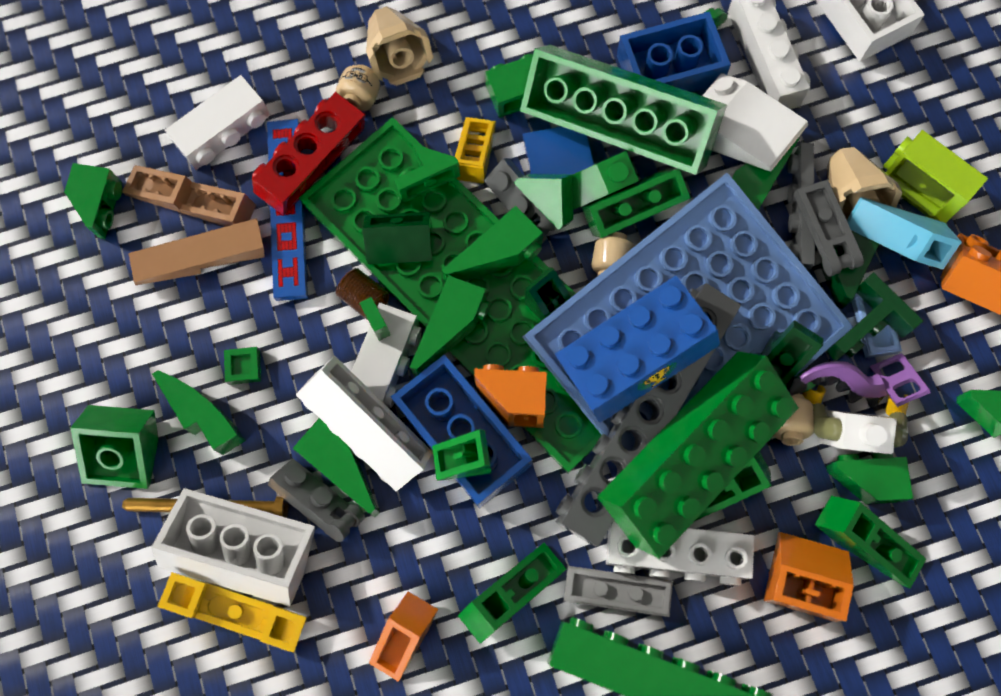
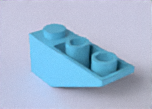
M860 197L847 219L852 231L913 261L939 269L945 268L962 242L944 222Z

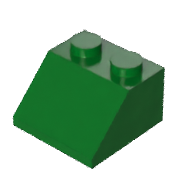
M88 405L70 427L81 483L148 489L151 484L158 444L155 411Z

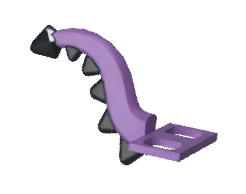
M902 353L870 366L874 373L873 376H866L860 369L848 362L831 361L810 368L800 377H792L787 387L790 395L793 396L806 391L807 383L812 382L814 385H819L822 377H825V383L828 386L838 381L835 386L837 392L849 390L848 401L850 403H855L865 398L870 408H875L888 395L895 405L899 407L930 394V389ZM894 362H900L905 368L903 371L888 377L884 376L880 371L882 367ZM909 382L916 383L920 388L918 392L904 398L898 397L894 391L896 388Z

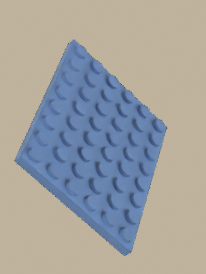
M726 173L526 333L523 338L599 433L608 436L614 425L611 422L612 416L601 423L598 422L563 369L555 353L675 275L688 291L691 288L697 289L701 285L708 283L741 305L720 340V346L713 352L680 410L738 351L761 355L772 334L775 331L782 334L794 320L824 339L823 347L795 376L806 369L850 331L853 326L732 177ZM668 379L661 383L659 387L667 391L670 386V380ZM642 402L639 407V413L643 419L648 421L653 414L652 407L646 402ZM625 431L621 437L622 446L630 451L635 445V438L628 431Z

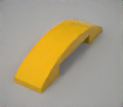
M171 572L158 604L159 608L238 632L292 653L295 652L307 619L305 616L270 603Z

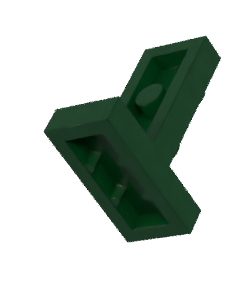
M873 272L859 285L856 292L873 310L827 350L826 353L834 361H837L844 354L850 359L865 345L861 339L867 333L874 337L889 325L904 338L918 327L923 320Z

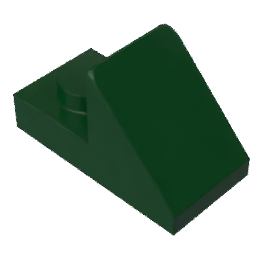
M794 320L782 334L778 331L772 334L761 355L767 356L786 386L792 377L823 347L824 339Z

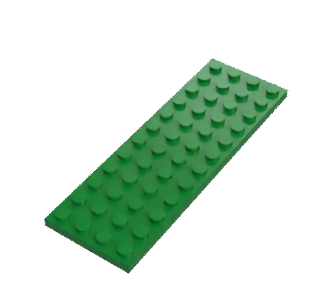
M392 117L302 194L299 200L409 313L417 315L419 323L426 329L445 284L442 269L499 219L457 178L403 203L397 192L394 179L407 169H417L420 167L415 158L413 145H422ZM430 212L431 261L387 264L367 263L362 230L366 215ZM536 256L531 261L524 260L519 266L466 280L468 283L486 289L490 308L485 320H479L476 328L448 353L474 379L475 369H483V365L487 364L501 365L504 367V370L518 371V368L521 366H533L539 368V372H547L543 428H522L569 474L593 450L601 434L523 338L526 333L541 322L525 304V288L549 269ZM562 281L570 296H574L576 293Z

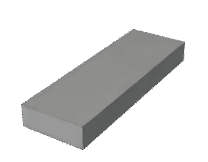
M568 566L563 602L670 617L673 581Z

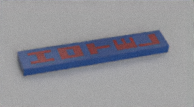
M298 119L267 122L268 162L273 157L277 146L281 142H288L292 138L296 127L300 123ZM285 170L280 172L279 174L284 177H289L294 173L292 171ZM298 200L284 216L270 206L273 298L275 301L308 298L304 205Z

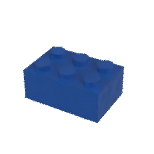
M710 11L620 36L617 58L621 69L692 93L708 89L721 73L727 75L731 66Z

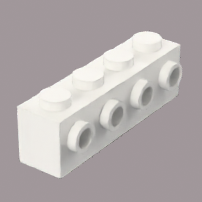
M732 0L728 14L760 90L789 109L800 107L810 89V79L805 71L803 72L798 61L797 48L791 45L787 35L786 23L783 19H780L776 10V1Z
M336 356L332 357L296 394L303 401L306 408L313 411L329 427L332 433L338 435L353 450L357 457L363 459L378 474L380 479L388 483L395 491H398L425 468L433 453Z
M615 520L608 530L606 565L614 566L615 573L635 574V568L648 569L649 576L670 578V573L675 572L684 573V580L706 582V576L720 577V584L741 586L742 580L753 579L754 535L688 528L667 552L658 559L634 547Z

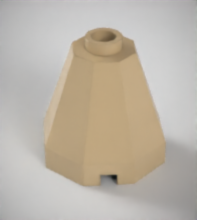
M386 6L374 11L368 21L366 53L374 74L379 80L383 81L382 78L388 79L390 84L396 86L420 78L425 71L423 66L426 61L430 64L433 59L430 41L425 30L390 7Z
M854 147L842 148L829 158L827 179L846 220L860 197L897 207L902 195L899 184Z

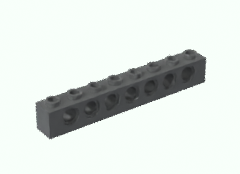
M708 283L701 285L697 289L691 288L689 293L718 329L719 340H721L741 305ZM715 349L669 378L670 386L667 391L661 389L658 385L612 416L611 422L614 425L608 436L602 434L593 448V452L596 455L589 466L584 464L574 480L578 485L571 496L565 495L558 505L556 513L559 514L556 523L587 543L599 547L614 519L600 500L596 510L588 511L584 505L585 496L591 491L599 495L612 482L608 481L603 475V467L606 462L611 461L616 465L618 475L677 415ZM642 402H646L652 407L653 414L648 421L643 419L639 413V407ZM625 431L630 432L635 438V445L630 451L626 450L621 443V437Z

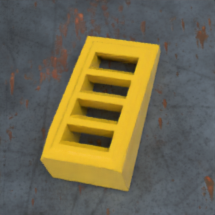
M465 118L455 154L460 169L458 180L484 183L496 129V121ZM470 131L486 133V136L470 134ZM465 155L479 156L480 158H478V157H471V156H465Z

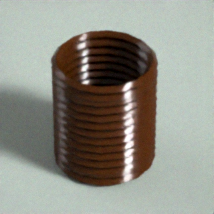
M359 268L350 270L341 279L336 288V296L363 316V318H366V320L368 319L360 302L372 297L378 308L379 303L386 305L390 296L389 292L370 279Z

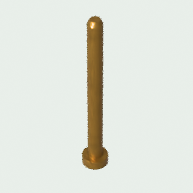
M277 496L275 501L227 500L285 518L288 515V502L281 496ZM127 498L123 500L122 508L130 512H171L177 499Z

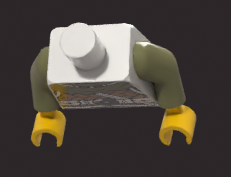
M818 385L816 391L810 389L802 394L804 398L813 404L814 433L819 437L818 443L842 449L893 454L894 447H901L907 442L908 423L906 412L908 403L897 407L888 395L885 408L886 414L889 415L888 417L826 410L825 406L821 404L826 392L822 385Z

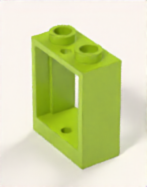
M921 130L913 140L907 136L883 165L887 169L886 173L899 184L903 199L928 218L944 223L963 208L988 180L985 175L924 130Z

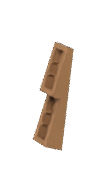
M134 165L122 191L126 196L225 227L250 220L256 204L245 193L195 183L184 175Z
M257 218L129 253L135 286L201 274L200 269L265 257Z

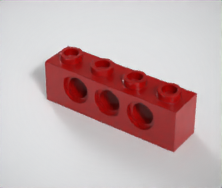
M336 92L328 100H321L315 108L314 115L308 121L303 120L298 124L292 138L288 142L283 141L277 146L273 157L267 164L262 163L255 169L252 175L254 194L284 216L299 200V197L320 178L364 130L365 114ZM323 128H331V129H333L334 131H333V132H330V133H326V132H323L321 129H323ZM303 149H311L314 151V153L303 154L300 151ZM288 170L292 171L294 174L289 177L281 176L279 173Z

